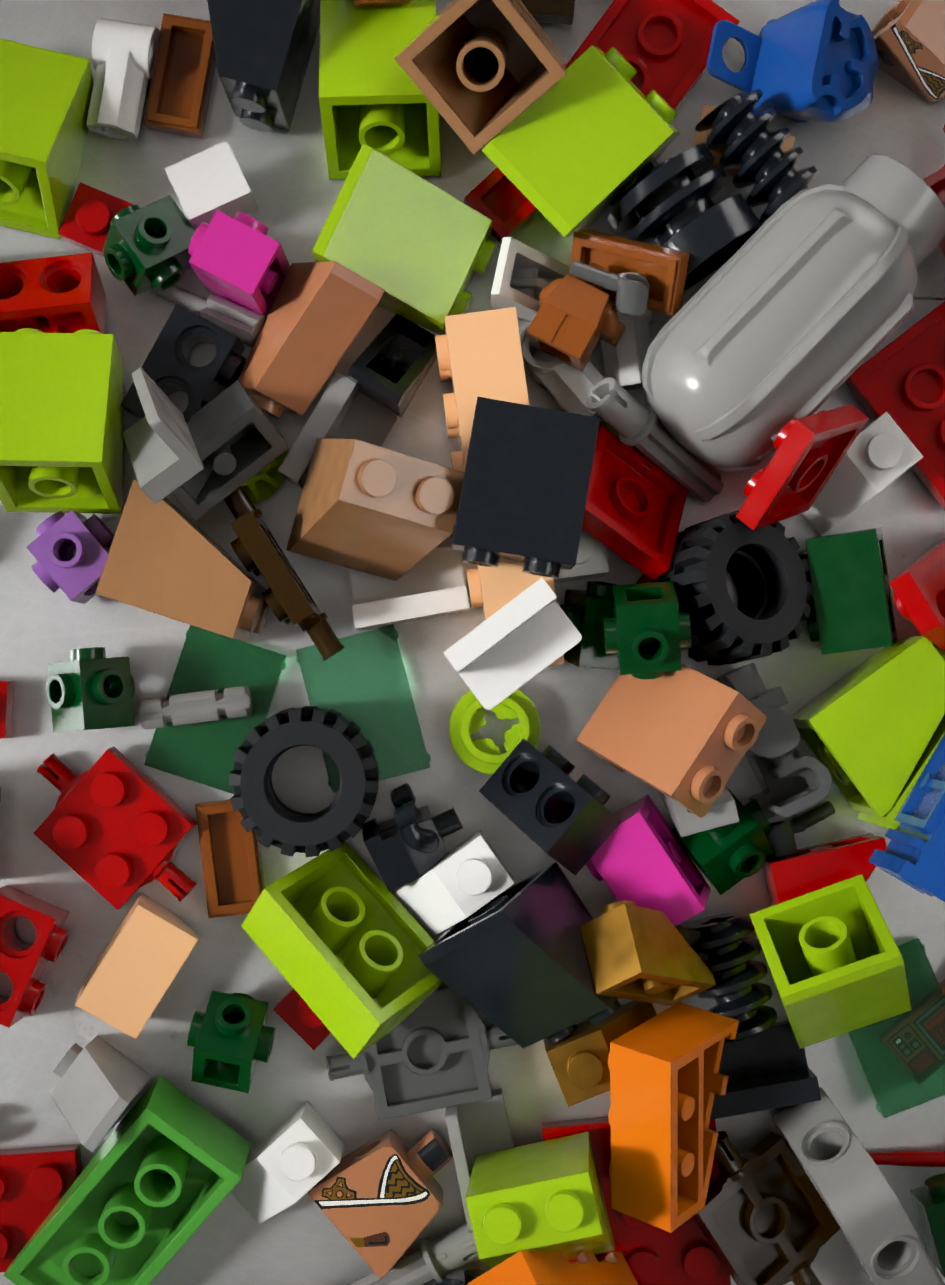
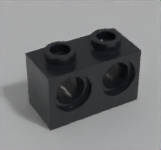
M176 304L141 368L166 396L176 391L187 393L188 405L182 414L186 423H188L192 415L222 392L224 386L229 387L238 380L246 363V358L242 356L245 348L237 336ZM203 342H210L216 345V355L208 365L202 367L190 365V353L196 345ZM133 382L121 406L133 416L142 419L145 417V413Z
M523 738L479 792L544 852L576 876L621 823V820L604 807V804L611 796L590 778L583 774L575 782L568 776L575 766L559 752L548 745L541 753Z

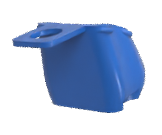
M816 0L778 19L768 21L762 27L759 36L728 20L717 22L713 29L706 66L708 73L712 77L745 93L761 89L764 94L754 107L756 114L774 108L777 112L776 115L790 118L796 123L808 121L832 123L850 118L862 112L871 104L873 99V82L880 65V57L871 29L861 14L856 15L846 11L840 6L839 0ZM728 38L737 40L744 50L745 62L739 72L729 70L723 61L722 48Z

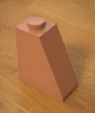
M336 261L292 263L240 373L238 381L267 415L276 419H280L282 412L304 415L379 303L385 290Z

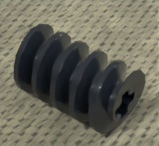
M757 89L746 94L739 93L726 100L706 115L696 125L695 130L702 132L714 128L707 138L705 145L711 151L727 147L720 158L719 165L724 170L741 166L734 176L732 183L738 189L755 185L747 196L746 202L751 208L768 203L759 219L764 224L782 204L801 190L808 189L807 185L817 172L815 166L796 171L794 165L804 150L800 146L785 152L782 151L780 147L790 134V130L786 127L771 133L768 131L767 127L777 112L772 108L756 114L754 107L764 94L761 89Z
M722 914L701 918L685 924L682 929L700 931L701 937L689 945L696 953L705 954L706 960L703 962L713 973L716 983L715 986L698 993L697 996L699 998L715 999L716 1005L707 1011L739 1020L736 1039L725 1038L724 1043L736 1042L756 1036L773 1025L778 1018L777 1012L773 1007L763 1005L771 999L773 995L772 989L769 985L758 982L767 974V967L764 962L751 960L760 954L762 948L759 940L745 937L755 930L750 916Z

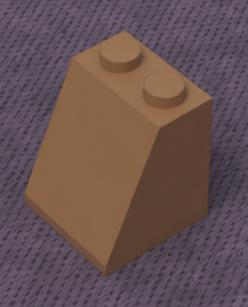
M452 0L395 57L397 63L473 155L566 75L565 56L521 0Z
M317 438L286 551L397 581L453 533L464 472L357 439Z
M133 479L95 594L249 643L252 632L260 634L268 617L270 607L262 595L266 588L167 497L154 504L140 489L138 481Z

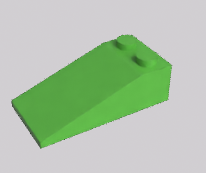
M160 1075L122 1119L9 1265L4 1276L16 1285H149L242 1179L251 1142Z

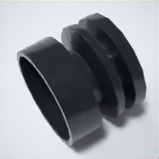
M705 143L693 146L677 156L667 159L646 173L632 186L628 194L618 202L607 218L610 225L618 233L634 228L627 235V239L648 244L656 242L661 247L690 253L684 292L724 265L763 225L740 193L725 198L716 204L713 202L712 198L721 190L729 177L722 167L705 173L715 160V157Z

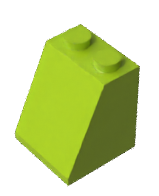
M320 0L319 103L329 180L347 178L362 144L374 148L420 177L441 176L439 112L395 60V57L436 17V0H413L410 3L367 6L355 5L354 0Z
M0 39V226L61 239L58 233L71 204L89 131L86 123L93 89L90 59L30 46L12 40Z
M591 45L566 69V75L500 131L481 150L564 238L573 236L575 231L582 228L587 229L680 134L671 124L678 114L654 89L646 97L631 82V78L637 71L614 47L605 54L600 48Z
M362 144L312 253L316 262L336 261L384 289L385 291L377 304L378 307L393 314H399L439 335L446 334L444 316L467 313L473 299V294L466 291L475 271L484 275L495 253L497 242L490 240L492 236L491 219L374 148Z
M22 328L15 332H0V500L7 512L57 513L62 511L63 513H68L70 510L78 513L122 514L123 407L121 403L123 401V361L114 334H103L90 329H82L74 333H44L33 328Z
M922 635L899 638L893 646L882 648L790 715L799 731L800 738L813 756L828 768L831 773L832 782L853 810L882 818L893 808L945 715V650Z
M862 874L749 914L800 1049L911 1011L902 955Z
M589 1132L476 1155L465 1199L480 1261L493 1268L520 1250L563 1251L567 1260L577 1258L576 1256L583 1251H593L595 1255L615 1250Z

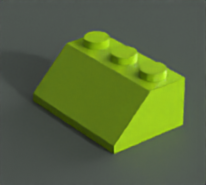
M346 841L342 847L332 852L330 849L265 887L241 925L353 1059L394 1030L444 983L427 969L418 957L434 940L392 892L388 891L384 883Z

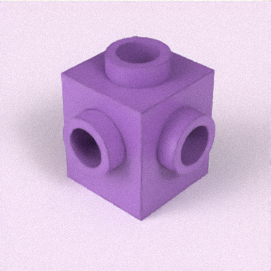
M70 510L67 514L59 511L48 517L37 527L35 534L38 538L26 547L37 560L31 567L38 578L51 591L56 592L61 588L71 601L85 604L96 595L95 593L114 535L95 514L87 519L84 515ZM77 549L74 558H72L74 550Z

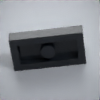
M789 1020L774 1023L756 1036L736 1042L724 1043L719 1073L729 1076L726 1094L721 1096L715 1094L710 1120L821 1100L817 1076L808 1067L805 1049L799 1048Z

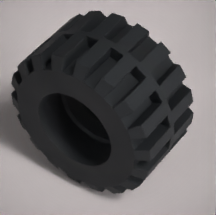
M739 510L692 525L685 528L684 531L678 532L669 570L654 581L652 580V583L672 581L678 599L679 613L688 612L691 628V648L688 650L689 658L697 662L707 660L708 665L721 666L770 656L772 653L781 652L789 647V640L797 639L804 630L800 621L809 618L811 607L806 603V598L813 595L812 583L806 581L805 571H809V566L806 558L800 559L797 553L800 545L794 536L786 538L784 535L786 527L779 522L753 531L736 517ZM726 570L732 576L737 588L738 608L732 602L727 590Z
M318 706L288 708L266 718L245 736L246 739L242 745L237 748L233 757V761H235L234 768L229 773V786H233L234 793L230 800L233 810L239 809L243 817L240 823L247 833L253 830L260 837L257 841L266 848H269L270 845L276 846L281 849L280 854L292 857L295 852L305 853L306 857L319 856L321 851L330 849L332 852L342 847L344 842L350 837L354 838L362 829L367 818L370 817L379 788V766L373 753L374 748L369 739L366 740L360 732L361 728L353 721L349 722L343 718L341 713L331 709L329 711L320 709ZM297 746L317 747L326 752L335 761L339 769V792L335 800L319 812L301 813L294 811L280 801L273 789L271 779L273 767L278 758L291 748Z

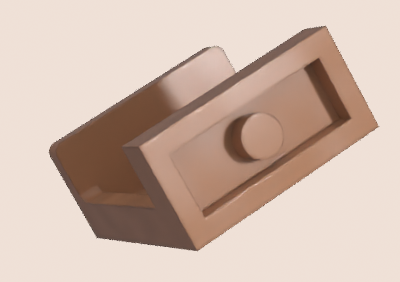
M681 663L680 671H667L664 676L655 679H639L631 674L620 675L619 673L576 741L606 763L621 772H628L672 798L691 813L703 818L712 804L723 793L728 779L746 751L756 742L759 731L766 722V715L738 691Z

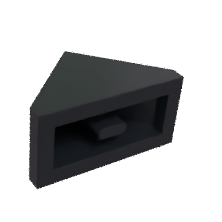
M396 314L351 365L347 374L348 378L357 383L359 392L392 410L397 416L402 418L437 358L436 335L405 317Z

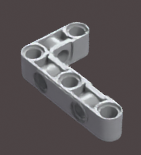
M822 1087L819 1088L821 1100L791 1105L772 1116L784 1139L836 1219L873 1285H945L890 1184Z

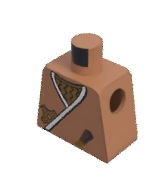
M945 0L896 1L886 10L872 30L880 57L879 69L923 100L934 103L945 96Z
M391 1129L342 1157L340 1163L308 1191V1195L378 1278L382 1279L443 1205V1189L433 1175L453 1159V1153L445 1140L435 1130H431L409 1149L396 1132Z

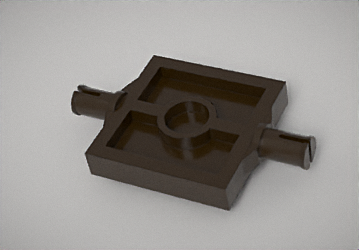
M238 487L223 499L235 518L230 523L238 536L237 539L230 542L234 552L249 573L252 571L256 577L262 574L270 588L262 592V595L279 622L284 621L286 625L293 623V625L300 627L303 632H307L323 657V661L331 658L345 647L340 643L327 622L328 616L325 612L322 613L266 523L261 520L260 517L263 515L261 510L255 508L243 487Z
M719 1131L714 1159L722 1171L715 1182L708 1187L705 1208L695 1214L693 1218L737 1285H783L792 1281L794 1285H822L810 1266L820 1247L841 1228L784 1137L770 1132L748 1153L740 1156L728 1138V1134L725 1131Z

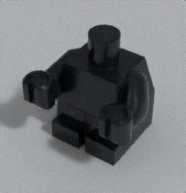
M407 783L390 792L391 801L396 809L393 819L378 823L376 818L364 823L362 827L364 844L389 892L421 877L448 852L444 837L463 828L453 807L434 817L428 805L416 808L414 804L416 798Z

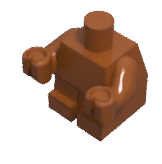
M590 263L589 265L610 273L606 268L596 263ZM567 274L564 278L555 279L540 292V301L537 305L539 310L530 324L527 334L532 346L553 357L559 358L564 363L583 372L599 339L616 347L626 327L618 321L617 310H615L614 304L610 302L609 294L602 291L604 287Z

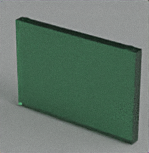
M190 625L185 633L186 639L166 700H169L170 695L218 689L219 693H224V688L246 686L251 691L253 711L248 717L228 719L227 715H224L222 720L178 726H173V723L169 722L168 727L156 728L149 751L145 754L146 760L144 765L234 794L233 786H229V773L233 770L235 764L233 757L237 748L246 739L245 736L267 718L282 671L287 666V655Z
M394 625L339 638L338 640L345 648L323 661V657L315 645L296 650V661L300 664L310 706H318L320 709L328 711L331 709L341 713L343 718L349 722L353 721L361 728L360 732L366 740L369 739L374 748L373 753L379 766L378 781L431 767V756L426 751L398 643L399 633ZM322 750L329 777L328 785L333 793L338 792L340 788L339 769L335 761Z
M919 938L897 945L905 965L911 1011L848 1032L850 1041L876 1100V1109L883 1118L945 1095V997L926 956L925 946L920 942Z

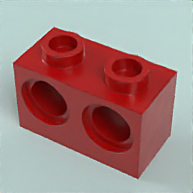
M92 253L0 263V332H15L22 328H33L44 333H74L78 330L90 329L105 334L106 293Z
M9 885L0 888V971L7 974L13 984L11 997L0 996V1024L8 1028L25 1017V1014L29 1016L34 1015L46 992L47 984L40 980L48 961L55 963L59 959L70 935V930L63 928L69 911ZM18 916L25 917L34 924L36 939L33 945L25 944L16 937L14 923Z

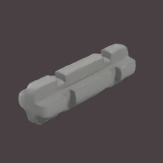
M246 686L224 688V693H219L218 689L170 695L169 700H165L164 696L145 698L140 700L138 704L139 721L142 728L146 730L168 727L169 722H172L173 726L222 720L224 715H227L228 719L248 717L253 711L251 691Z

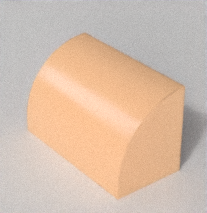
M140 893L80 987L75 1005L132 1038L137 1039L198 942L196 933L171 911Z

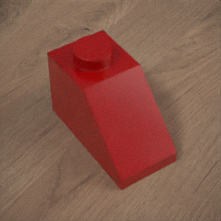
M868 833L797 849L798 852L779 858L772 857L762 867L771 906L860 874L863 875L867 882L876 867L868 862L875 849L885 851L887 848L884 837Z

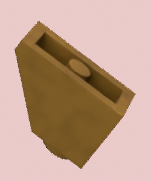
M631 900L617 901L603 907L601 910L602 915L580 926L597 995L672 1006L716 985L713 973L662 911L636 906V903Z
M633 1000L621 1005L614 1014L600 1023L591 1025L588 1019L578 1023L577 1028L571 1034L555 1044L549 1045L543 1039L547 1056L568 1107L610 1090V1070L608 1068L610 1042L656 1016L657 1014L652 1003Z

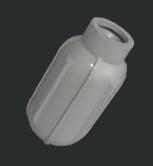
M873 154L866 158L840 186L821 184L804 189L782 204L662 327L649 345L642 365L643 388L647 405L655 411L657 420L667 433L696 458L721 471L740 472L757 466L774 453L776 448L773 444L782 428L794 418L800 419L813 415L913 311V294L918 281L917 267L945 239V207L938 196L922 178L904 164L889 156Z

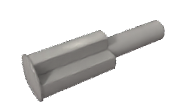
M176 285L163 291H156L157 296L199 314L200 317L237 336L241 342L250 345L252 348L266 320L265 315H260L213 293L205 299Z

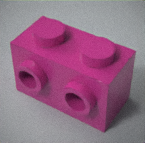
M216 210L209 224L202 222L196 229L188 248V253L192 255L189 263L207 291L267 317L290 268L280 242L266 235L268 228L255 218L242 212H237L235 217L232 218Z
M649 794L614 813L621 820V823L586 863L588 870L597 880L605 881L615 896L614 902L631 900L636 903V906L662 911L674 926L704 911L711 888Z

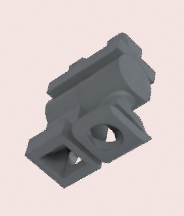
M754 662L715 678L714 680L741 693L766 715V722L759 731L756 742L746 751L744 756H746L762 789L761 792L748 798L758 806L767 820L776 815L785 818L790 817L827 798L832 786L831 773L824 764L814 757L799 755L796 749L800 742L799 731L789 714L779 708L789 703L782 688L766 689Z

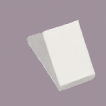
M503 237L491 291L490 310L516 307L517 319L532 322L539 310L537 305L540 301V292L555 279L564 278L569 274L570 266L512 237Z

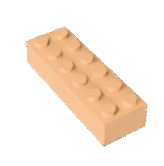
M516 307L444 316L446 334L435 336L440 382L452 381L453 393L443 394L448 438L459 437L461 451L451 452V463L454 470L465 472L477 397L529 405ZM500 558L498 567L477 565V568L467 570L471 608L482 607L485 621L540 578H543L555 593L553 578L522 572L524 562ZM564 654L548 667L565 664Z

